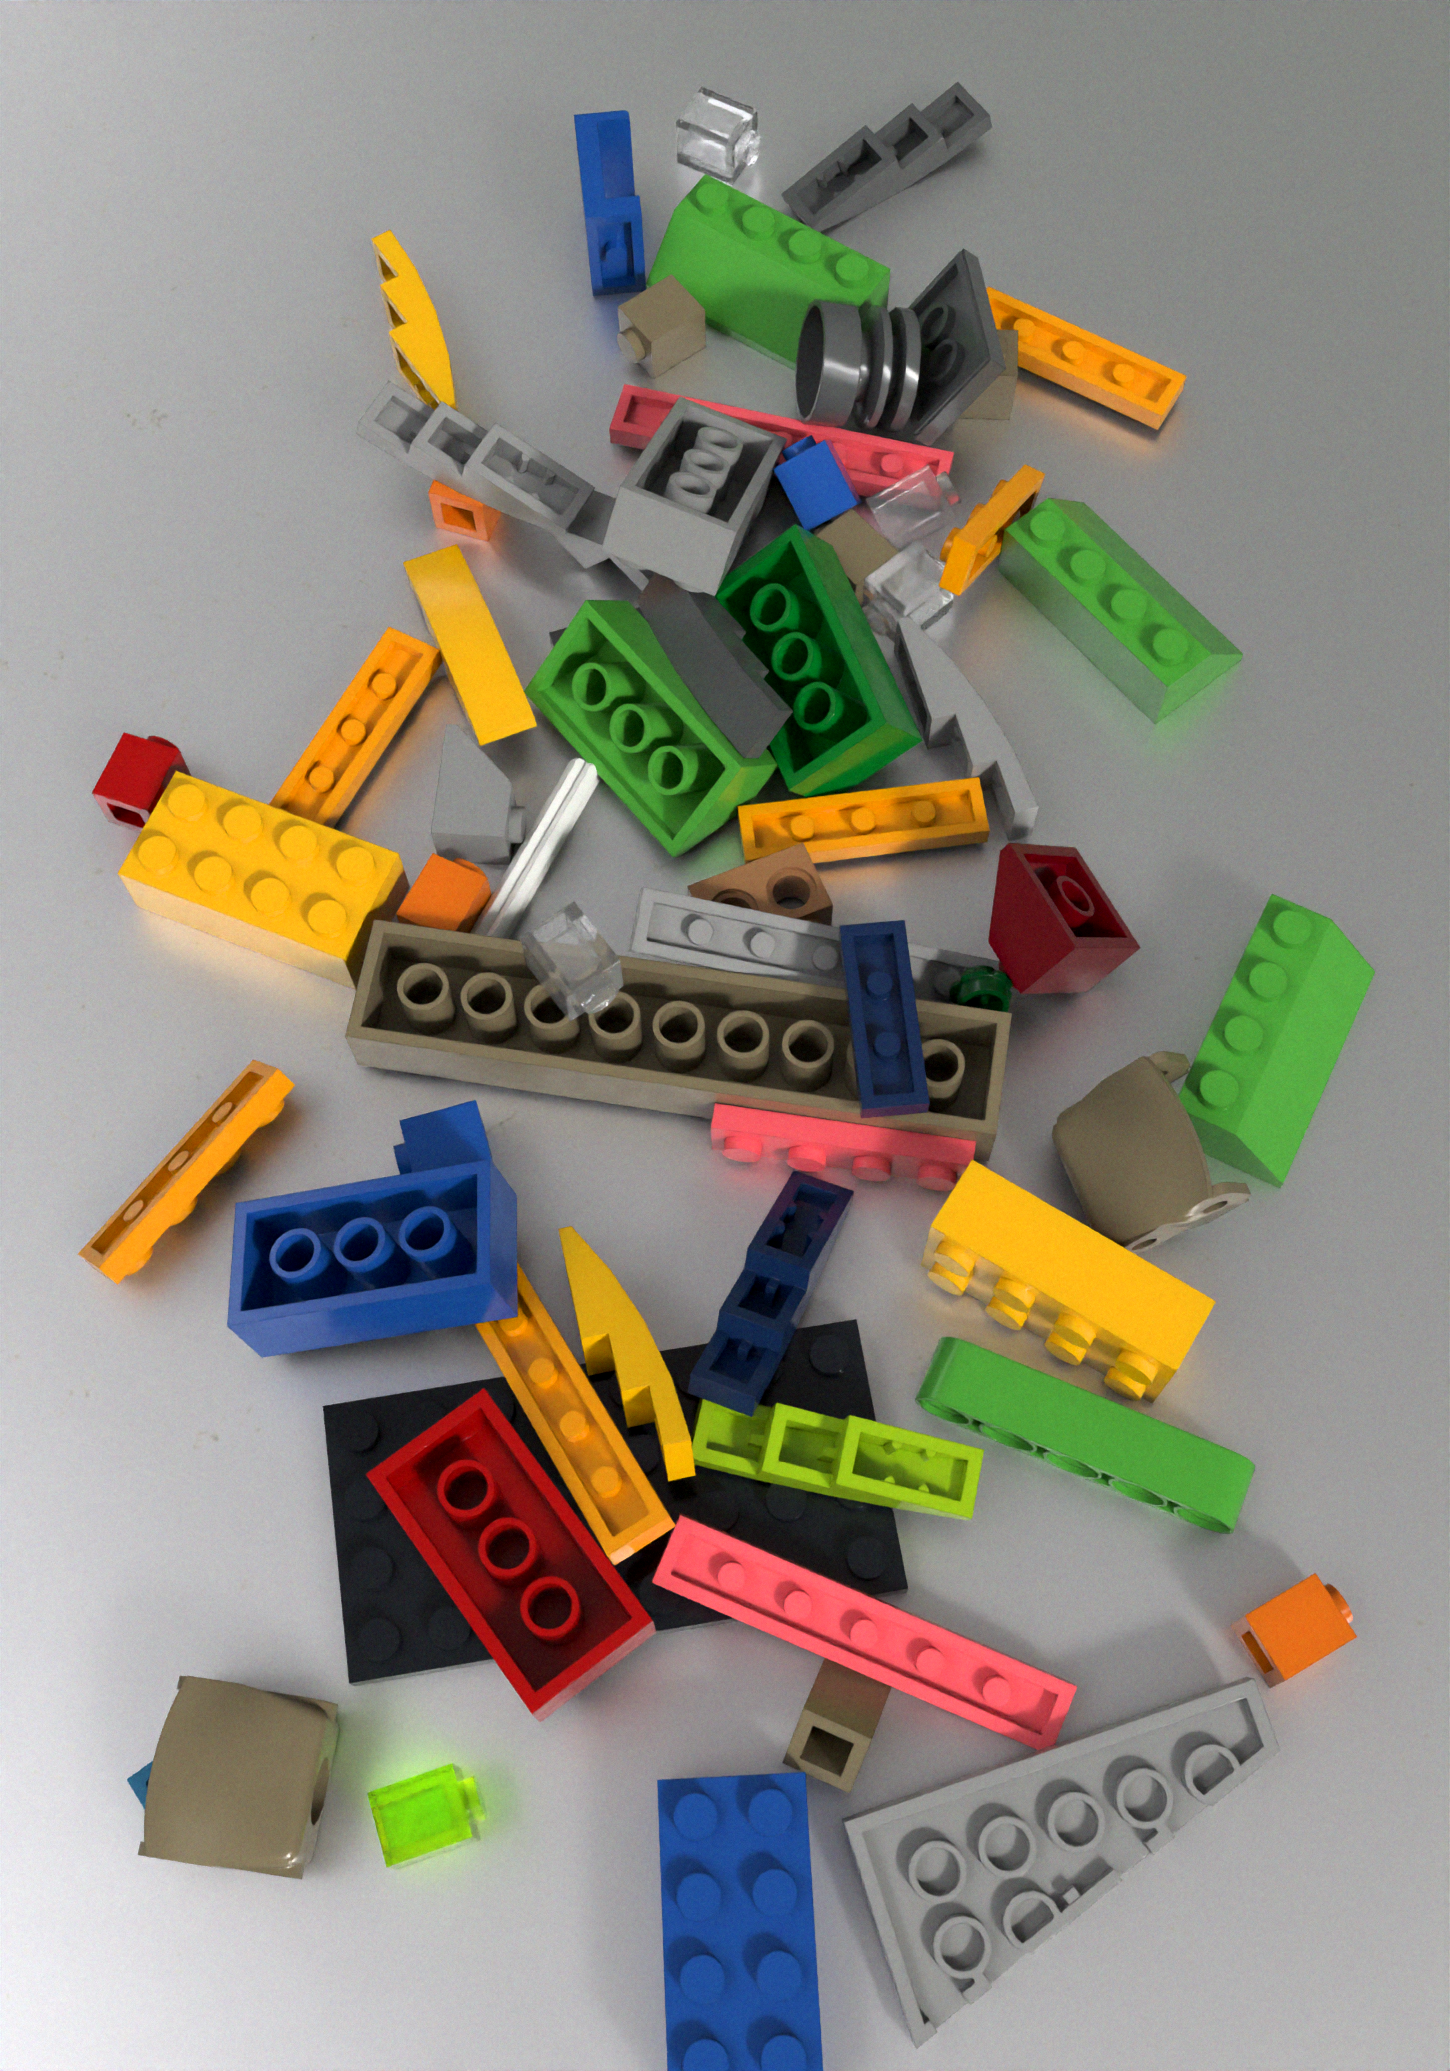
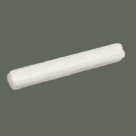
M574 758L568 763L523 843L471 929V934L509 939L600 781V776L597 774L593 763H587L581 758Z

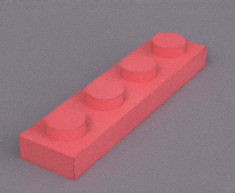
M715 1103L711 1123L712 1149L722 1151L725 1157L735 1161L757 1162L761 1157L787 1160V1164L790 1167L807 1172L823 1171L826 1166L849 1169L854 1176L868 1181H886L890 1179V1176L917 1179L916 1183L919 1186L936 1191L954 1189L971 1160H974L976 1141L718 1103Z

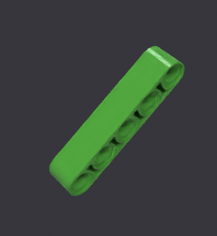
M941 1337L915 1398L916 1404L922 1409L943 1420L1191 1524L1217 1533L1232 1534L1234 1532L1255 1471V1465L1249 1459L1230 1449L973 1343L954 1337Z

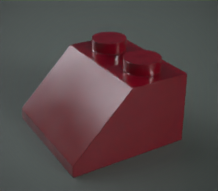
M1008 843L1000 850L988 943L1000 960L998 963L999 970L1010 977L1013 984L1012 987L1017 989L1020 994L1088 992L1141 948L1076 847Z

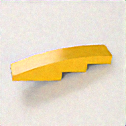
M388 230L372 238L371 241L379 276L384 282L380 284L387 320L393 329L388 333L396 369L421 402L435 410L442 401L458 411L450 358L436 310L417 269L392 231Z
M455 544L403 562L409 584L423 611L430 635L436 647L440 649L441 658L444 662L450 684L479 745L482 746L536 727L535 717L514 666L458 545Z
M572 1226L559 1228L562 1252L588 1376L615 1370L627 1428L655 1422L668 1482L696 1476L691 1437L675 1386L644 1319L612 1271Z

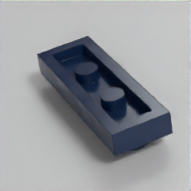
M905 920L840 925L838 938L861 1118L927 1113L930 1102Z

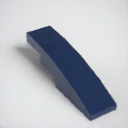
M795 1170L792 1172L747 1248L744 1269L719 1310L716 1331L690 1374L689 1394L747 1416H753L813 1294L853 1201L854 1191Z

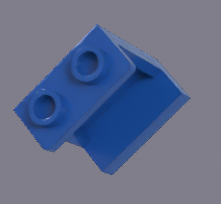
M620 110L574 115L592 295L601 296L643 292L646 290L642 213L639 195L635 196L629 112Z

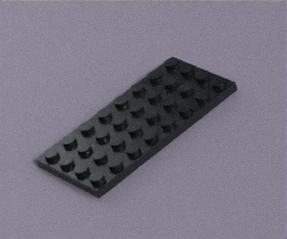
M857 1319L796 1329L759 1405L772 1407L774 1404L780 1403L842 1420L852 1415L876 1421ZM708 1343L659 1351L672 1377L690 1437L700 1399L688 1393L690 1374ZM586 1363L580 1364L674 1523L679 1513H682L876 1598L907 1592L908 1585L893 1508L773 1484L695 1465L696 1476L668 1482L655 1422L627 1428L615 1370L588 1376ZM505 1376L323 1406L349 1684L352 1686L495 1663V1660L366 1476V1473L483 1388L605 1554ZM673 1528L617 1565L611 1562L653 1620L657 1632L653 1636L739 1621L652 1583V1577Z

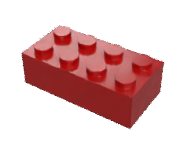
M484 1388L366 1473L372 1485L526 1707L539 1722L547 1718L657 1633L651 1617Z

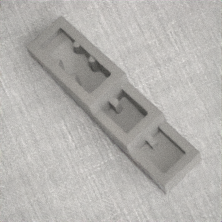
M391 381L387 382L357 425V435L415 470L511 517L563 536L595 489L593 485L495 422L491 429L487 431L441 401L434 410Z
M909 616L897 619L894 653L927 750L950 745L961 778L979 777L982 792L991 790L1008 841L1032 836L1039 806L1014 749L986 702L954 661Z

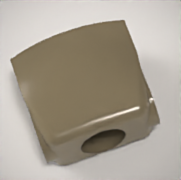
M1160 1051L1148 1057L1142 1056L1102 1080L1082 1100L1063 1111L1057 1117V1123L1053 1126L1051 1133L1053 1143L1091 1229L1134 1254L1147 1251L1181 1232L1207 1224L1246 1203L1251 1196L1246 1183L1221 1182L1213 1186L1211 1184L1207 1161L1196 1130L1183 1103L1170 1084L1189 1073L1190 1063L1185 1054Z
M179 1676L176 1688L179 1692L173 1701L162 1728L151 1767L145 1804L144 1842L140 1841L137 1855L302 1880L304 1867L311 1861L314 1854L338 1739L339 1726L335 1719L338 1704L314 1698L264 1691L239 1683L194 1676Z

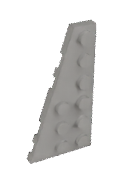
M1245 1677L842 1818L908 2030L916 2049L938 2032L936 2028L967 2003L973 2004L992 1988L991 1983L1028 1953L1034 1954L1122 1881L1120 1877L1148 1854L1152 1853L1154 1855L1174 1839L1175 1836L1173 1834L1208 1805L1214 1806L1281 1751L1255 1678Z

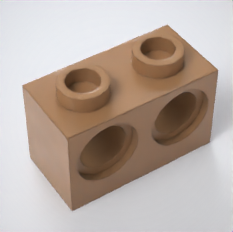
M803 842L687 886L688 896L829 926L832 924L833 903ZM793 897L800 899L805 905L797 909H786L778 905L777 902L784 898Z

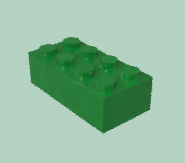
M795 524L724 578L714 597L746 631L741 640L769 670L764 680L793 710L769 744L789 791L807 798L846 793L923 741L832 545Z

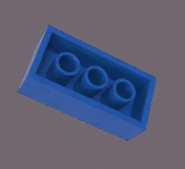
M491 1159L235 1204L227 1327L262 1358L518 1317L517 1195Z
M806 1773L657 1780L667 2071H823Z

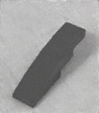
M956 82L921 112L911 103L875 134L865 125L781 195L806 226L821 232L860 215L900 193L948 162L992 128L990 115L959 82Z
M654 573L638 597L637 602L655 637L684 684L743 758H759L793 710L764 680L769 670L741 640L746 631L713 595L705 592L696 593L684 590L676 585L673 579Z

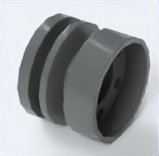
M813 300L809 304L803 319L796 356L795 401L799 420L806 425L841 427L847 422L851 411H853L856 425L860 429L870 430L877 425L885 432H898L902 430L912 411L920 373L921 339L916 313L910 308L895 307L888 313L885 307L873 305L867 310L861 323L857 306L852 302Z

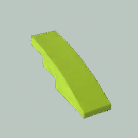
M700 1398L691 1435L694 1465L819 1494L967 1521L971 1520L973 1516L984 1449L852 1415L842 1420L776 1403L772 1407L758 1404L753 1416L750 1417Z

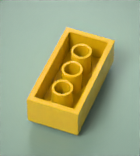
M178 771L173 775L117 873L137 907L357 990L374 919L392 922L410 887L399 853Z
M971 1160L932 1222L921 1261V1266L929 1270L928 1277L943 1290L961 1296L963 1292L968 1293L986 1304V1312L1000 1324L1013 1330H1020L1022 1326L1045 1339L1044 1346L1057 1358L1076 1366L1083 1362L1105 1375L1103 1379L1105 1384L1117 1394L1133 1401H1139L1142 1397L1152 1404L1178 1370L1216 1303L1215 1300L974 1160Z

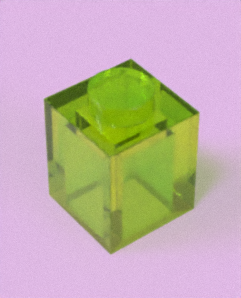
M453 1763L367 1793L387 1868L399 1870L481 1840L476 1823L487 1819V1812L480 1786L475 1775L464 1779L461 1768Z

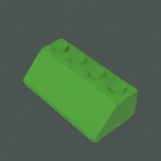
M705 174L674 209L647 279L646 289L672 274L705 309V324L795 371L799 336L809 304L815 299L852 302L857 306L862 323L867 310L873 305H881L887 309L891 269Z
M1048 498L1005 528L997 570L1154 724H1157L1241 661L1243 653L1084 502Z
M585 600L524 690L529 699L585 761L595 765L597 774L673 858L682 856L737 816V806L749 805L779 767L775 757L767 748L759 758H743L684 684L655 637L650 624L629 601Z
M1271 894L1254 928L1178 1096L1193 1123L1204 1154L1281 1188L1375 971L1332 919L1274 894Z

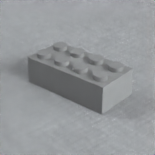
M679 397L620 485L601 551L617 557L620 563L636 570L648 569L673 579L675 584L684 590L696 593L705 592L715 596L766 501L775 475L773 468L779 464L781 452L787 439Z

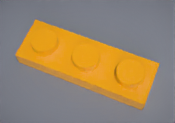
M1025 464L1009 481L1004 479L999 481L989 502L986 505L978 503L962 529L954 527L951 530L940 552L939 559L945 562L946 565L939 587L960 596L1001 552L1005 528L1034 508L1045 473Z

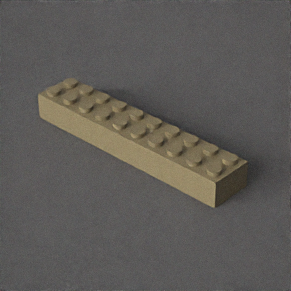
M374 919L345 1038L357 1064L360 1066L712 1119L715 1103L965 1139L976 1141L974 1159L989 1161L997 1135L1012 1013L915 999L930 1102L928 1112L861 1118L845 988Z

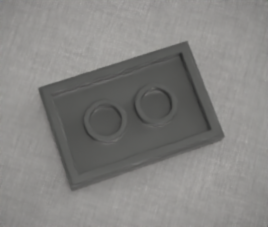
M964 248L958 252L908 307L916 313L921 339L920 373L910 420L914 439L929 447L1006 369L979 259Z

